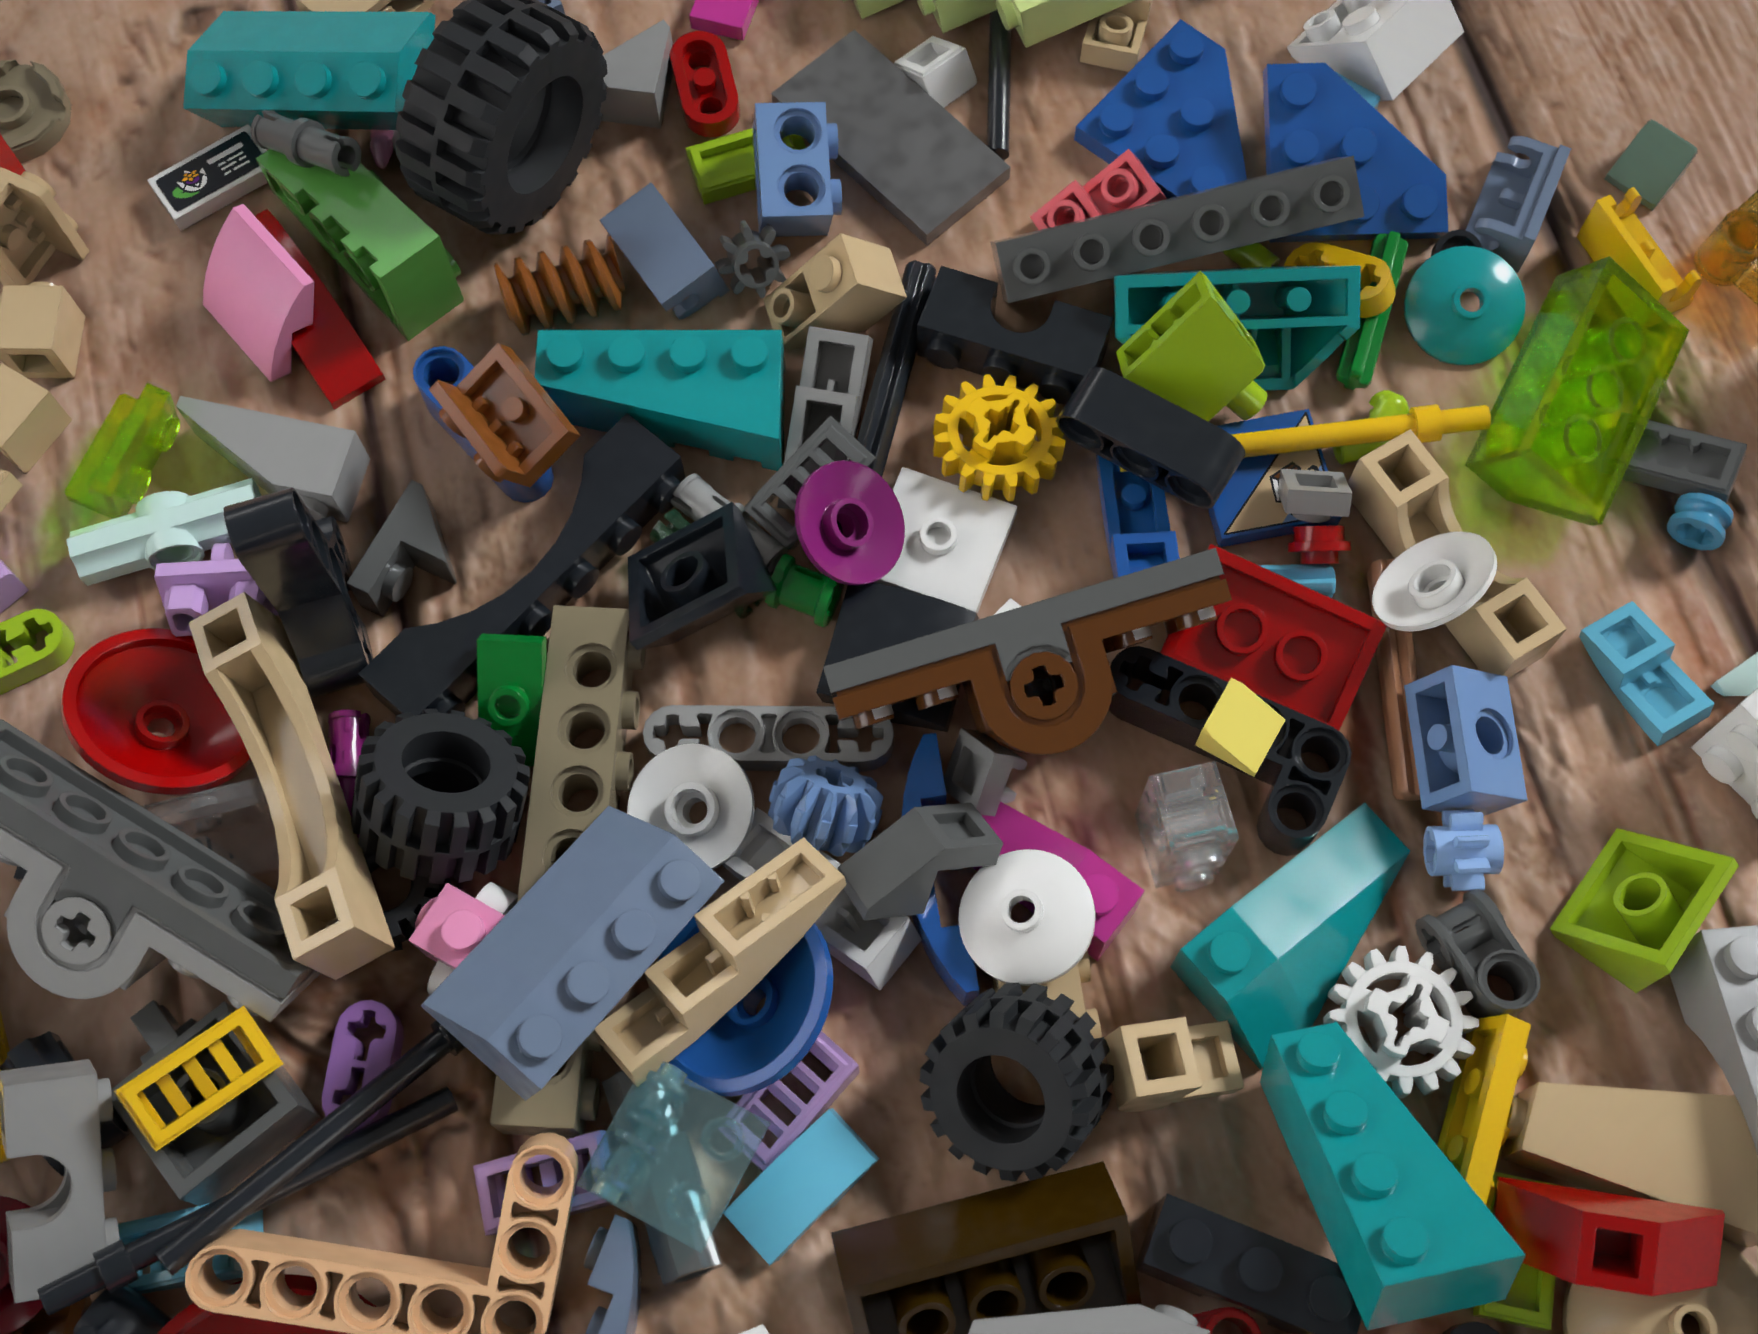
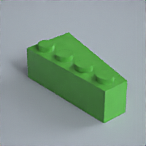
M270 149L256 158L272 192L408 341L464 301L456 277L461 274V270L451 254L444 248L440 236L392 193L372 170H367L360 163L355 172L348 169L349 176H339L330 170L318 166L311 168L297 166L290 162L286 155Z

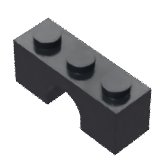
M941 266L917 325L918 356L926 358L929 362L940 368H960L983 375V377L990 374L994 379L995 385L1004 386L1009 375L1016 376V386L1026 389L1034 383L1039 386L1038 393L1045 399L1053 398L1057 404H1066L1089 368L1101 367L1108 347L1113 317L1055 300L1049 318L1041 327L1031 332H1013L1003 328L994 319L998 289L997 282Z
M1168 1193L1157 1202L1135 1264L1137 1271L1199 1297L1207 1295L1248 1309L1268 1319L1267 1325L1289 1334L1358 1333L1362 1318L1337 1262Z

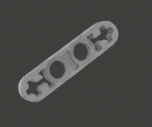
M670 705L654 711L646 720L643 729L644 743L648 754L653 759L666 750L664 741L657 737L668 735L669 726L680 725L684 736L702 737L700 725L709 724L707 731L709 746L731 756L744 771H781L782 768H786L790 759L802 758L807 760L809 756L816 755L824 761L832 762L837 759L844 766H856L859 772L876 770L886 764L892 755L894 747L892 723L890 720L867 726L872 727L873 737L883 738V740H877L872 743L870 752H860L857 741L837 740L838 753H829L830 734L828 725H838V738H855L859 734V729H855L852 718L839 721L835 706ZM731 724H746L756 734L752 746L740 753H732L723 749L719 743L723 730ZM797 724L812 726L820 735L818 744L808 753H793L783 744L784 734L789 728ZM681 739L678 745L700 744V740Z

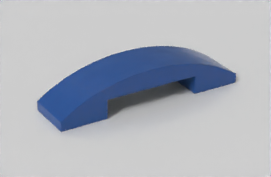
M1096 454L1101 509L1113 577H1121L1180 559L1176 531L1170 530L1165 491L1129 471L1120 472L1119 466Z
M936 733L924 734L915 751L907 776L902 816L914 807L946 805L947 794ZM933 884L924 914L912 915V919L922 939L921 943L936 972L961 1004L967 1006L979 995L975 962L963 944L959 925L941 927L935 886Z

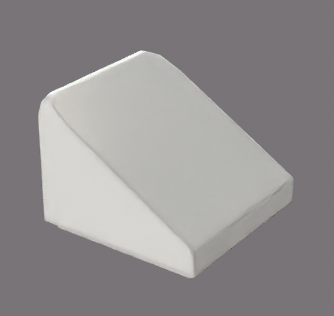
M931 36L894 62V65L943 108L973 88L977 83L966 48L935 36Z

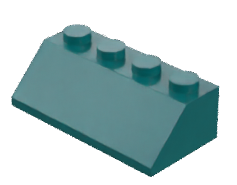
M223 11L187 50L183 109L220 127H243L247 124L251 127L257 114L264 118L262 111L271 110L293 120L299 118L315 120L323 125L324 129L397 130L398 112L403 111L405 103L402 94L407 80H412L418 67L415 61L422 48L427 49L434 39L432 33L435 30L436 15L432 12Z

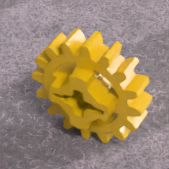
M988 374L984 375L982 388L976 390L973 385L964 381L960 386L959 399L950 395L944 397L942 413L935 414L933 456L943 458L941 473L944 477L957 473L960 474L958 490L964 493L974 484L982 487L981 497L985 501L990 499L993 490H1002L1004 497L1010 502L1014 501L1016 487L1022 486L1033 495L1038 491L1040 477L1047 480L1054 478L1057 462L1062 461L1066 440L1063 439V433L1057 426V417H1054L1056 401L1052 398L1038 402L1036 400L1038 385L1033 383L1024 391L1016 389V376L1009 375L1004 386H996L994 379ZM959 433L963 435V442L960 440ZM963 445L970 448L971 450L968 452Z

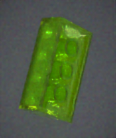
M1610 256L1557 275L1490 412V428L1481 430L1465 466L1506 501L1586 525H1601L1690 330Z

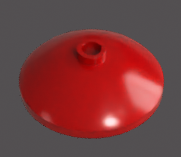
M147 628L123 632L92 646L75 662L67 676L61 699V716L68 739L85 762L103 776L118 784L153 794L182 795L212 789L231 780L252 761L223 703L204 675L193 636L176 637L171 633V629ZM154 732L162 733V734L166 735L167 737L157 736V735H154V734H152V733H154Z

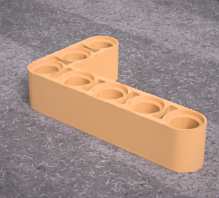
M539 1133L528 1138L519 1148L508 1172L491 1268L246 1229H230L222 1237L207 1244L190 1261L185 1273L186 1290L194 1303L200 1308L211 1312L350 1334H545L552 1313L578 1173V1155L574 1146L565 1137L555 1133ZM536 1155L554 1157L563 1169V1179L550 1187L536 1185L527 1176L525 1162ZM530 1227L540 1230L546 1235L550 1249L546 1254L536 1258H528L521 1255L512 1243V1235L516 1231ZM215 1255L233 1257L242 1268V1283L230 1285L222 1282L213 1270V1257ZM290 1266H300L309 1270L317 1282V1293L309 1296H301L294 1293L286 1284L285 1269ZM363 1278H375L382 1281L389 1290L390 1303L382 1307H372L365 1304L359 1298L356 1291V1282ZM438 1289H447L454 1292L462 1301L463 1313L454 1318H443L436 1315L428 1304V1294ZM509 1301L524 1302L533 1309L536 1321L525 1329L511 1328L502 1321L499 1315V1307Z

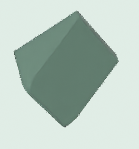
M1651 119L1639 131L1607 173L1604 180L1624 193L1630 188L1635 187L1642 197L1640 203L1653 211L1684 175L1698 153V149L1668 128Z

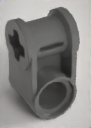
M1476 889L1464 893L1462 903L1437 917L1428 914L1416 920L1415 927L1420 943L1426 952L1428 951L1433 954L1434 964L1442 971L1451 967L1457 971L1451 983L1456 992L1471 991L1473 998L1465 1006L1474 1018L1478 1019L1503 1014L1516 1017L1536 999L1540 990L1538 970L1508 929L1496 904L1482 890ZM1496 975L1505 979L1513 989L1514 1001H1506L1496 997L1489 989L1487 976Z

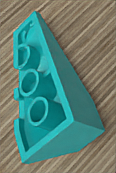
M1363 803L1232 905L1179 950L1170 968L1218 1022L1228 1020L1233 1040L1261 1070L1264 1066L1271 1035L1309 1028L1313 1025L1328 998L1329 990L1338 981L1409 855L1410 850L1366 803Z

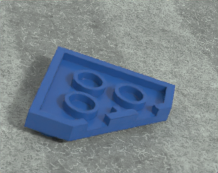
M1181 19L1085 116L1075 129L1074 140L1108 164L1112 163L1127 149H1130L1167 199L1247 180L1226 50Z
M1326 63L1266 65L1263 71L1266 175L1333 158L1354 156L1365 216L1271 239L1269 243L1374 240L1379 233L1389 234L1390 231L1400 233V238L1402 239L1441 238L1448 233L1446 174Z

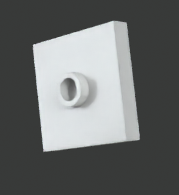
M902 467L893 492L899 501L905 525L904 545L896 565L887 575L874 581V583L928 595L978 613L1015 520L1018 506L990 497L988 501L982 500L981 493L967 490L963 493L958 490V485Z

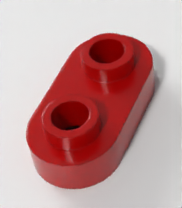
M707 31L686 33L675 41L670 52L673 75L685 123L691 131L703 137L725 135L737 125L740 118L738 93L725 44L718 36ZM705 66V67L699 68V69H697V70H694V68H696V67ZM710 111H716V112H717V113H714V114H706V113H708V112H710Z

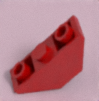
M1497 1176L1493 1215L1526 1254L1522 1263L1573 1284L1646 1296H1659L1717 1286L1725 1213L1722 1210Z

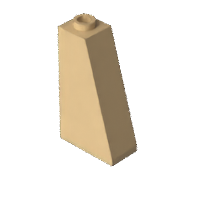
M1538 1082L1518 1093V1097L1513 1096L1507 1126L1510 1129V1133L1506 1139L1502 1155L1503 1159L1591 1191L1722 1210L1725 1213L1723 1239L1747 1248L1758 1245V1156L1753 1138L1736 1096Z

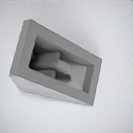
M664 19L603 55L607 62L608 71L604 81L608 87L606 100L601 104L600 112L603 114L601 121L661 128L673 77L670 58L673 43L670 26Z

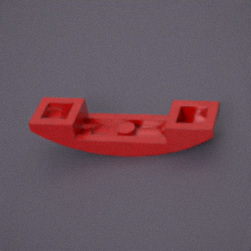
M268 209L255 215L261 224L314 281L313 324L292 333V347L335 410L386 379L326 286L278 220Z

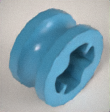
M1686 493L1681 495L1675 504V514L1668 520L1667 532L1677 542L1689 548L1714 550L1719 548L1726 538L1725 530L1733 521V511L1728 504L1712 495Z

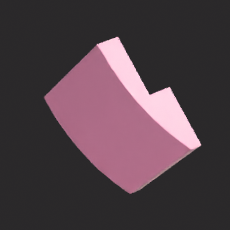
M244 204L232 208L212 249L205 275L203 306L268 380L272 382L291 373L292 333L313 324L314 281Z

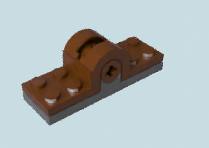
M1217 549L1206 550L824 666L823 669L832 697L837 695V697L833 698L839 721L852 718L856 730L893 719L895 716L892 705L915 699L919 711L960 698L956 686L963 684L978 732L985 733L1004 748L1017 753L1046 755L1073 749L1090 738L1100 727L1109 710L1112 694L1117 692L1106 653L1153 639L1150 630L1151 626L1164 623L1167 635L1216 620L1217 616L1214 607L1232 600L1226 579H1219V576L1224 574ZM1034 676L1037 680L1047 679L1050 683L1051 691L1045 692L1042 695V701L1038 696L1028 698L1024 691V685L1032 682Z

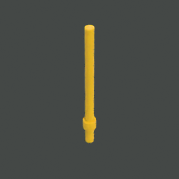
M1434 404L1411 407L1409 414L1231 435L1244 447V458L1391 441L1410 429L1421 443L1441 441L1443 434L1489 429L1491 415L1487 405L1440 410V407ZM1119 467L1120 472H1126V471H1127V470H1125V469Z

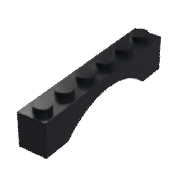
M628 413L625 414L584 454L581 484L572 513L555 544L534 569L504 594L471 612L439 623L405 628L358 673L372 694L395 715L406 712L420 715L422 714V709H437L439 713L451 714V710L464 712L465 704L478 692V637L482 633L544 636L551 628L553 605L565 606L572 598L578 599L584 596L596 583L599 571L615 555L621 556L630 551L639 540L642 528L658 512L666 513L674 507L671 504V499L675 497L673 493L686 478L681 456Z

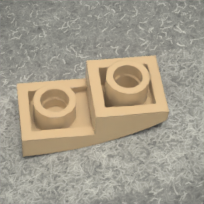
M1135 0L1091 19L1083 40L1080 62L1129 72L1137 64L1153 0Z

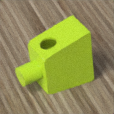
M1201 271L1116 351L1123 378L1208 422L1225 406L1240 419L1248 420L1254 417L1266 403L1267 392L1254 381L1263 372L1265 367L1258 346L1208 277Z

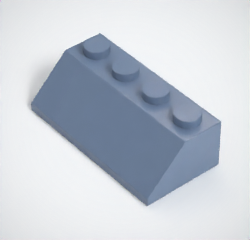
M608 806L422 1003L421 1007L526 1101L547 1084L725 880L674 834Z

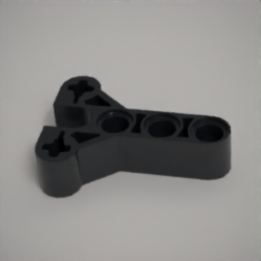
M294 487L225 506L224 519L233 549L241 564L277 610L298 659L304 682L311 696L315 698L364 683L358 673L374 657L366 626L354 609L348 593L351 589L347 585V581L352 575V569L345 542L335 518L329 516L315 520Z

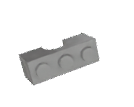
M89 1059L0 1071L1 1138L7 1159L30 1155H44L56 1159L65 1167L63 1181L50 1199L34 1207L6 1211L9 1282L15 1303L40 1299L37 1292L38 1288L95 1261L93 1257L94 1252L120 1240L117 1218L105 1219L103 1192L116 1191L117 1184L113 1148L101 1149L100 1122L112 1121L113 1118L111 1084L109 1078L97 1079V1073Z

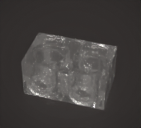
M1216 761L1149 776L1135 812V818L1155 888L1174 884L1177 892H1186L1213 883L1215 881L1213 875L1219 874L1239 839Z

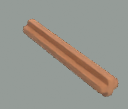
M1394 559L1375 560L1367 571L1372 617L1378 620L1380 619L1372 605L1374 587L1380 575ZM1387 626L1376 649L1392 791L1393 796L1397 800L1417 801L1421 799L1404 685L1418 680L1413 634L1409 631H1399Z

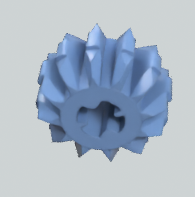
M816 755L809 756L807 760L795 758L790 759L786 768L781 769L778 781L775 780L769 796L771 804L768 815L774 821L773 829L779 834L791 836L792 844H795L804 837L817 851L823 850L830 852L834 856H843L845 851L850 853L858 852L865 846L866 842H869L873 830H877L882 815V809L880 808L884 796L878 791L877 782L871 777L860 775L859 769L856 766H844L837 759L832 762L824 761Z

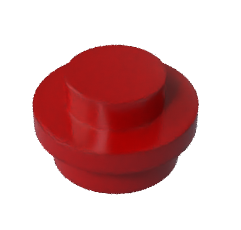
M1345 526L1294 527V542L1287 543L1288 552H1300V564L1339 563V551H1351V541H1345Z

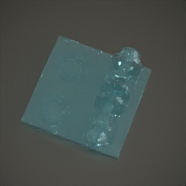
M663 1061L657 1072L649 1070L646 1076L647 1080L636 1087L634 1083L632 1084L576 1185L702 1253L771 1123L687 1079L685 1072Z

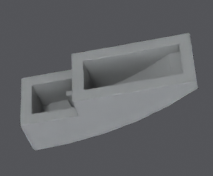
M809 326L800 386L796 385L784 463L829 416H832L856 438L873 339L869 335ZM829 439L820 447L834 461H851ZM810 458L803 467L812 473L820 466ZM793 477L786 486L798 496L802 484ZM780 498L778 499V508L792 510Z

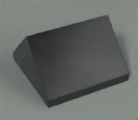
M733 502L628 557L630 643L636 650L674 644L777 591L744 518Z

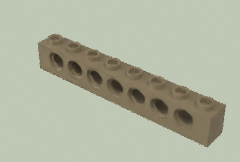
M553 605L517 902L608 806L619 810L621 791H630L632 788L634 758L632 752H625L627 729L637 730L640 695L638 691L631 690L633 671L643 670L646 649L636 650L630 643L629 609ZM594 670H606L611 673L608 680L598 687L590 688L581 685L583 678ZM598 729L605 732L602 740L592 748L580 749L574 746L576 738L586 730ZM593 790L598 793L595 803L587 810L574 812L567 809L569 799L576 792ZM594 1030L569 1057L565 1070L558 1076L551 1078L539 1092L526 1101L496 1075L490 1124L503 1134L535 1136L539 1133H555L568 1138L584 1135L586 1120H596L600 1103L599 1078H591L593 1051H603L604 1048L599 1043Z

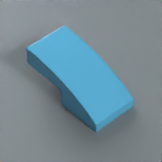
M1633 601L1581 630L1579 637L1598 671L1627 712L1657 746L1664 744L1710 716L1715 703L1671 659L1675 643Z
M833 1108L828 1109L785 1149L732 1202L723 1214L770 1266L780 1260L827 1210L833 1208L880 1158Z

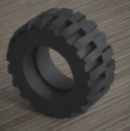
M466 0L453 9V17L449 21H441L432 33L434 36L433 41L427 49L422 48L415 61L418 67L412 80H407L402 94V97L405 99L403 111L398 112L396 129L400 134V139L395 142L396 155L401 163L399 167L409 187L414 190L416 195L486 234H512L523 231L524 226L534 225L542 219V212L546 209H552L559 202L561 192L566 186H571L578 175L576 170L582 159L587 158L593 145L590 143L593 133L599 129L603 116L600 109L607 95L608 86L604 81V77L608 74L607 62L595 34L589 30L588 26L538 0Z

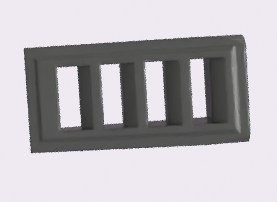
M832 416L826 419L744 506L745 511L788 550L795 549L800 544L796 526H792L770 503L778 496L795 512L797 495L786 485L793 477L801 484L804 483L811 473L803 466L810 458L820 467L835 462L820 447L829 439L853 462L869 467L876 460V457Z

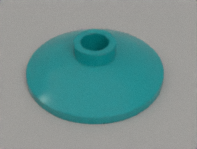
M1474 246L1448 248L1427 259L1412 276L1404 298L1406 325L1417 345L1431 357L1452 365L1467 366L1480 364L1503 352L1518 335L1525 316L1526 302L1524 289L1514 269L1497 254ZM1463 292H1472L1478 297L1479 308L1477 311L1470 312L1461 306L1460 297Z

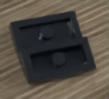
M874 582L858 586L848 585L824 666L976 621L979 617L977 612L959 605L893 586ZM823 669L816 693L822 702L834 704L833 698L837 697V695L832 697ZM960 685L956 686L958 693H959ZM915 699L892 705L895 717L890 719V722L948 732L957 699L919 711Z

